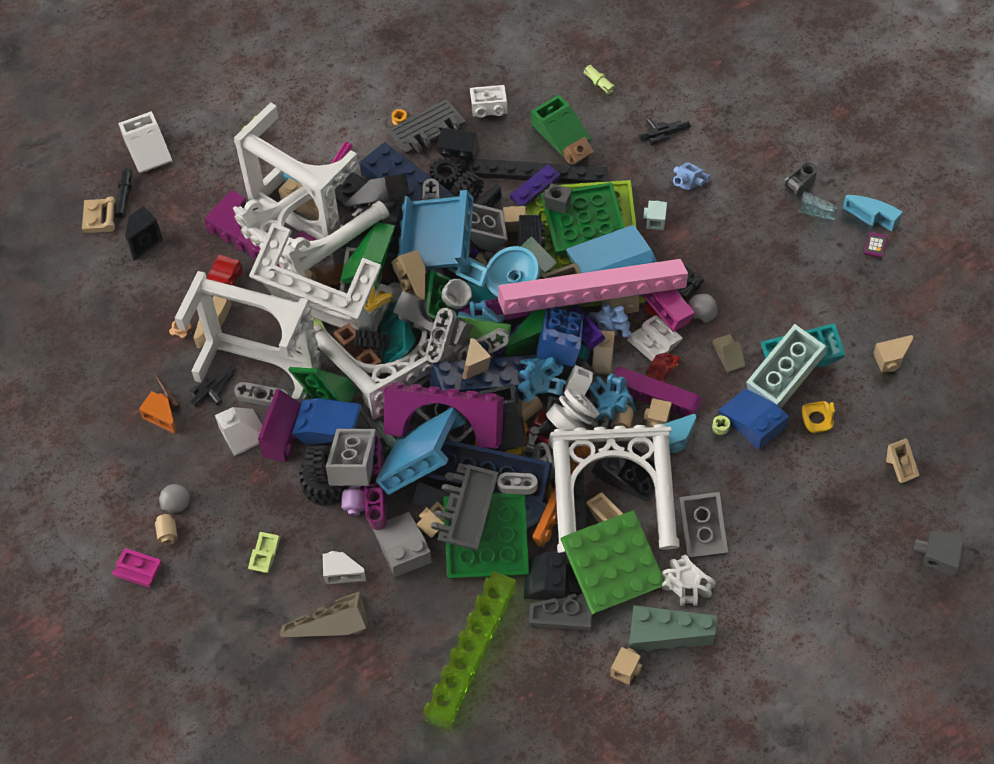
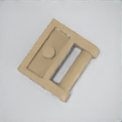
M115 197L84 200L83 233L112 232L115 230V223L113 222L114 207L117 202ZM103 208H107L105 223H102Z

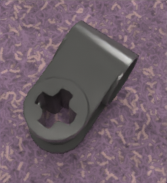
M811 162L804 163L785 178L783 185L789 186L795 195H801L808 187L815 183L817 166Z

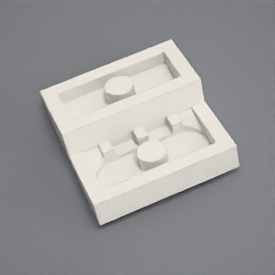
M655 315L643 322L642 328L633 332L627 341L654 363L659 357L663 358L682 341L683 337L675 331L672 332L665 322Z

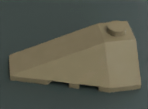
M359 591L335 600L336 605L328 609L324 606L318 608V611L313 613L311 617L304 615L282 625L280 636H335L363 632L367 627L368 620L361 592Z

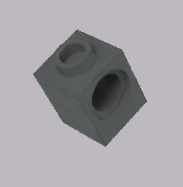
M551 183L549 189L545 190L543 194L545 208L566 214L572 201V189Z

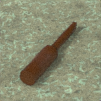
M154 375L173 410L179 409L180 405L172 392L167 390L157 375Z

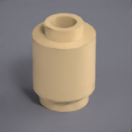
M626 405L627 410L625 413L616 411L615 419H612L611 423L612 429L616 426H625L626 429L631 427L634 413L630 405Z
M169 514L158 516L155 522L157 540L163 545H171L178 539L175 520Z

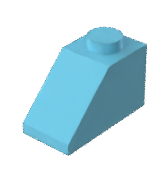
M695 414L665 423L666 427H671L669 434L670 453H678L685 449L696 425Z

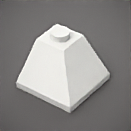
M232 407L215 415L218 427L234 456L260 445L258 437L262 424L253 409Z

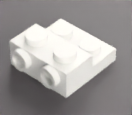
M504 85L470 88L473 117L482 118L486 115L501 116L508 114Z

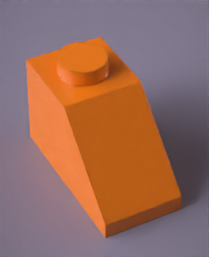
M151 391L139 408L142 418L175 434L177 430L168 398L162 393L157 394Z

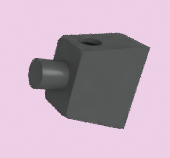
M931 531L927 541L915 539L913 551L925 554L923 560L925 566L955 577L959 567L964 534Z

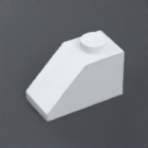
M331 551L323 554L325 585L366 581L364 568L345 553Z

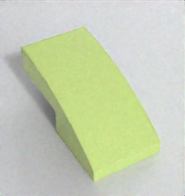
M260 532L256 548L252 551L248 569L268 573L281 537Z

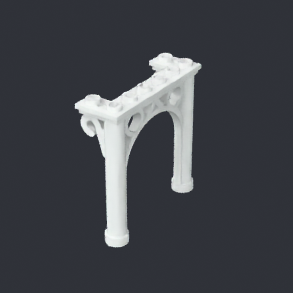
M302 186L278 203L265 207L258 200L253 199L246 203L244 209L241 206L233 207L236 214L234 218L242 226L241 232L246 239L250 238L251 242L255 246L258 245L261 249L267 236L266 231L270 229L272 222L284 227L287 217L296 208L310 200L312 196ZM377 201L372 207L325 238L308 241L304 237L296 239L289 237L278 264L281 268H286L288 271L304 277L306 275L305 271L379 220L389 217V212L381 201Z
M397 282L389 285V287L395 290L391 298L393 304L400 298L403 291ZM314 326L318 347L362 391L363 400L370 409L373 420L384 415V389L392 382H402L403 385L409 386L431 373L433 363L426 359V352H424L429 343L427 334L430 335V331L427 329L421 330L422 337L419 344L408 355L394 362L373 365L354 359L322 326ZM434 344V346L442 347L440 344ZM448 345L445 359L442 362L459 361L458 353L463 345H456V347ZM437 352L432 353L434 357L439 356ZM381 373H391L385 379L378 378Z
M657 424L646 428L645 425H636L634 428L628 429L625 426H616L614 429L596 427L594 430L576 428L574 431L555 429L554 432L550 433L549 446L553 449L559 534L558 553H566L560 538L576 532L573 492L576 477L588 464L607 457H620L632 460L641 465L650 474L655 486L659 549L671 550L680 547L676 534L669 448L671 427H666L665 424ZM615 441H630L627 447L628 452L624 451L623 447L618 446ZM592 442H607L603 448L598 449L599 453L595 454L596 449ZM636 443H644L648 446L649 452L640 457L632 451V446ZM577 446H587L590 448L591 454L584 460L574 454V449ZM652 453H654L655 470L646 461L651 457ZM570 458L574 462L579 464L573 471L572 475L570 469Z

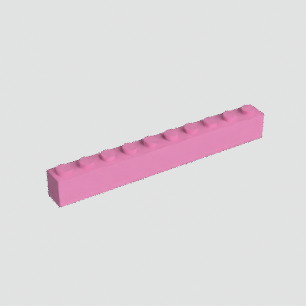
M676 259L499 285L498 301L503 314L506 315L686 288L688 272L682 260Z

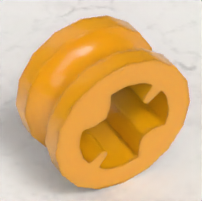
M402 109L394 110L391 114L393 125L407 120V113Z

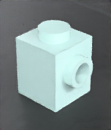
M649 201L648 208H644L643 217L647 219L646 229L664 231L667 202Z

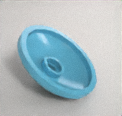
M519 246L505 248L496 253L487 264L490 270L485 283L491 293L498 297L499 285L538 280L540 271L538 260L526 248Z

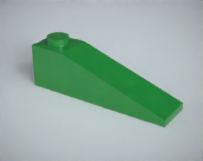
M375 223L345 263L340 278L341 283L351 285L362 258H365L382 266L374 283L375 290H377L395 225Z

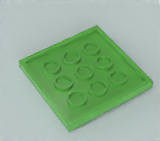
M634 510L560 538L592 615L662 588V582L665 580Z

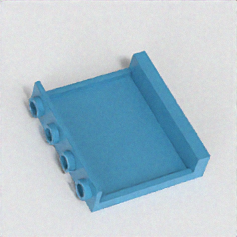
M468 190L460 191L459 197L411 201L408 196H405V201L402 205L403 220L400 222V249L397 257L418 250L425 269L468 266L474 200Z
M452 407L407 432L405 435L398 437L375 481L389 495L445 465L448 458L440 449L449 431L466 423V420Z

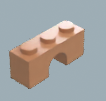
M349 323L333 332L334 339L354 359L366 364H381V360L371 348L366 350L365 348L354 346L356 331Z

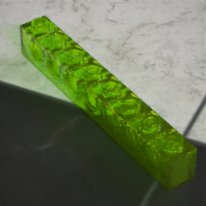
M494 571L490 578L487 577L485 579L484 591L482 595L479 594L475 601L476 608L474 612L469 613L466 621L468 624L465 630L462 629L458 636L459 643L457 647H453L449 656L451 660L442 669V679L440 683L435 684L432 691L433 697L430 702L427 701L423 710L427 723L447 731L450 730L516 590L515 579ZM493 594L499 595L498 598H491L490 596ZM485 611H488V612L491 613V614L488 615V616L482 615V613L485 612ZM475 629L483 630L478 634L473 632ZM466 647H473V648H475V649L472 650V651H466V650H464ZM460 664L466 666L464 669L456 668ZM451 682L457 683V686L453 688L447 685ZM441 701L449 702L446 706L439 705Z

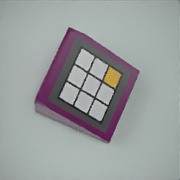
M869 232L864 254L882 258L887 236Z

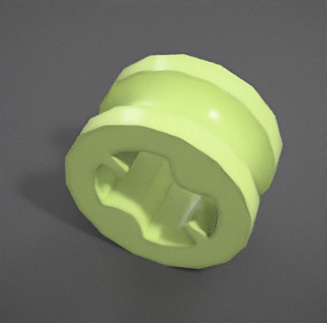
M722 415L715 417L712 424L713 432L717 435L727 434L730 428V420ZM722 423L725 424L724 427H723V426H721L720 428L718 427V424H719V425H721Z

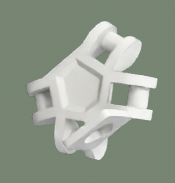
M687 555L681 556L679 560H670L672 569H666L661 572L665 580L662 582V589L666 591L673 590L680 597V606H685V604L697 606L698 593L700 596L709 599L712 595L711 589L716 586V581L696 567ZM685 589H693V595H685Z

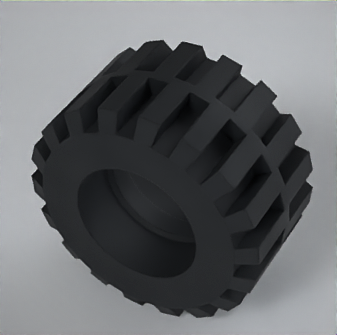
M303 461L301 464L302 468H299V479L308 500L311 499L314 504L319 502L320 505L325 503L332 505L333 501H341L342 492L349 485L338 486L329 485V482H311L308 477V467L306 462Z

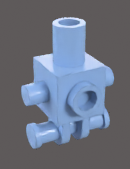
M689 162L674 168V173L677 176L673 178V183L686 190L695 188L698 185L702 186L704 181L708 183L711 179L710 174L704 173L703 169Z
M605 303L602 305L603 309L599 312L589 313V319L597 324L599 330L613 331L616 336L618 334L617 331L620 329L622 337H629L631 335V331H629L630 323L627 321L628 316L624 313L623 306L610 307L609 303Z

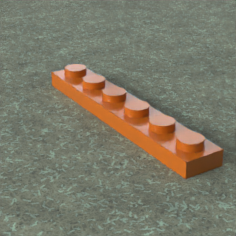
M577 446L574 449V454L582 459H585L590 453V448L587 446ZM570 458V469L572 475L573 471L579 464L574 462ZM556 487L532 536L536 546L542 548L550 540L554 524L558 523Z

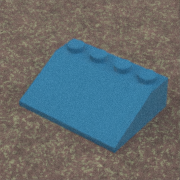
M634 225L566 249L571 263H577L581 273L657 262L652 250Z

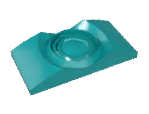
M398 300L386 310L380 324L381 333L390 335L388 350L381 351L382 364L401 359L410 351L415 341L410 320L405 322L398 318V314L393 312Z
M835 323L805 330L826 346L825 356L815 367H824L845 357ZM784 336L760 342L765 359Z

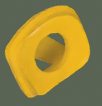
M373 286L365 308L368 312H371L379 306L390 302L393 296L388 292L379 291L378 297H376L375 287Z
M820 401L802 406V417L806 428L810 432H824L833 428L834 403L831 402L829 405L826 401ZM813 412H819L824 415L825 419L822 423L816 424L810 420L809 416Z

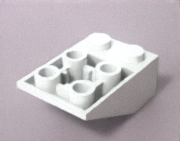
M152 111L118 123L139 174L173 162Z

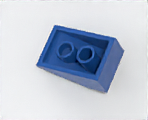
M744 389L718 410V413L727 417L730 420V424L758 450L787 428L789 418L775 403L748 389Z
M319 398L303 400L292 434L305 445L333 442L336 429H355L361 405Z

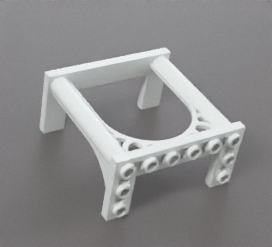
M270 103L234 137L248 200H258L263 207L278 203L268 196L284 181L283 175L286 173L299 181L312 196L318 207L319 219L316 221L307 220L292 212L285 222L298 231H304L316 240L325 238L343 226V224L340 225L335 189L343 184L351 172L357 169V154L350 151L342 160L320 166L308 165L295 160L259 138L279 118L277 106ZM258 157L275 167L264 179ZM359 207V208L352 214V216H356V214H357L358 212H361L363 209H361V208Z
M272 222L249 277L261 282L272 294L271 296L299 302L300 298L308 299L309 306L312 309L311 316L315 319L338 328L349 323L355 331L377 332L390 302L379 306L371 312L366 310L365 305L382 266L362 258L347 294L290 272L286 268L278 267L277 264L292 231ZM380 284L379 291L388 292L393 296L394 288Z
M198 271L175 316L178 329L186 331L197 308L206 342L192 369L194 380L200 383L203 381L217 349L281 367L290 375L294 382L295 390L292 398L300 403L303 400H308L309 394L288 370L289 367L315 368L320 370L322 367L318 340H316L315 336L316 330H314L313 326L314 319L311 316L312 309L309 306L308 299L300 298L299 302L278 298L209 280L204 272ZM212 296L255 306L273 314L282 329V339L279 348L222 333Z

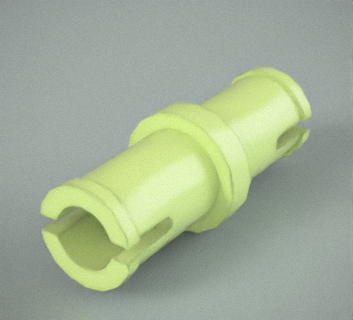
M592 65L585 68L584 74L593 81L594 85L602 88L608 95L614 91L615 85L609 82L603 73H599Z

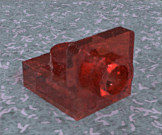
M661 353L655 355L645 374L650 378L664 382L671 369L677 367L679 363L674 360L671 354Z

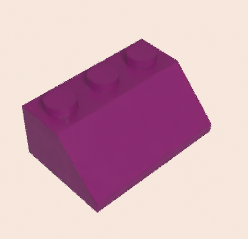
M276 389L258 440L264 458L286 462L288 455L290 456L293 450V440L297 439L292 433L301 403L280 389Z

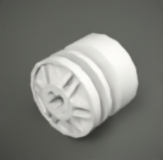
M570 388L564 391L565 396L562 395L559 398L563 406L554 404L546 413L548 419L558 429H566V431L586 428L582 421L592 424V418H597L599 415L598 410L585 396Z

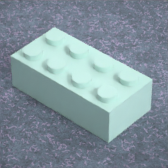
M794 324L746 382L747 389L782 408L825 356L826 346Z

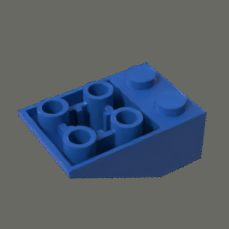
M558 307L546 308L536 357L542 359L552 357L556 363L574 367L581 346L584 315L562 310Z

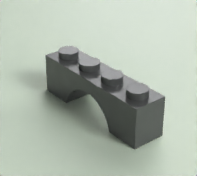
M402 291L393 312L398 314V318L405 322H409V320L414 322V327L420 330H429L431 335L434 321L427 314L426 300L411 292ZM456 316L449 345L454 347L456 345L464 346L473 324ZM440 324V327H444V328H447V327H448V326H445V325ZM440 330L437 333L438 339H440V337L445 338V332L443 330Z

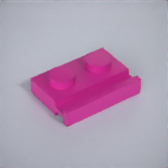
M124 548L112 574L114 577L150 588L162 565L161 559Z

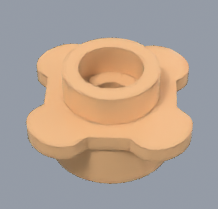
M174 321L169 332L171 335L185 338L188 329L191 328V324L189 323L186 331L179 330L176 321Z

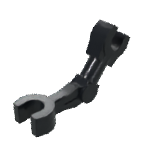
M549 419L543 422L542 426L531 427L524 457L532 458L535 448L534 444L540 434H550L555 429H558L556 426H552L553 423Z

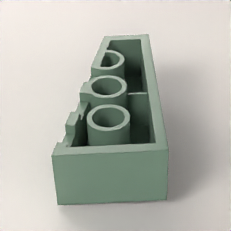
M634 606L629 648L635 651L646 650V652L663 648L669 650L682 646L688 648L714 645L717 615Z

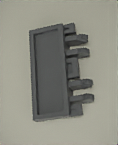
M446 99L388 129V134L406 154L413 151L411 147L418 153H421L423 150L419 144L420 142L427 148H430L432 146L431 141L440 137L441 128L450 129L449 127L451 126L455 130H461V126L466 124V121Z
M459 463L457 472L465 474V476L448 472L445 474V478L462 483V487L459 488L449 484L442 485V490L450 493L446 510L455 513L451 514L438 510L434 513L437 518L452 521L451 526L433 522L431 528L440 531L438 541L477 551L498 472Z

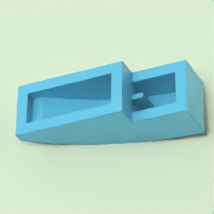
M846 195L843 208L871 226L877 222L892 232L901 221L903 212L882 201L857 195Z
M468 257V266L448 268V270L456 273L455 275L481 287H484L490 270L482 263Z

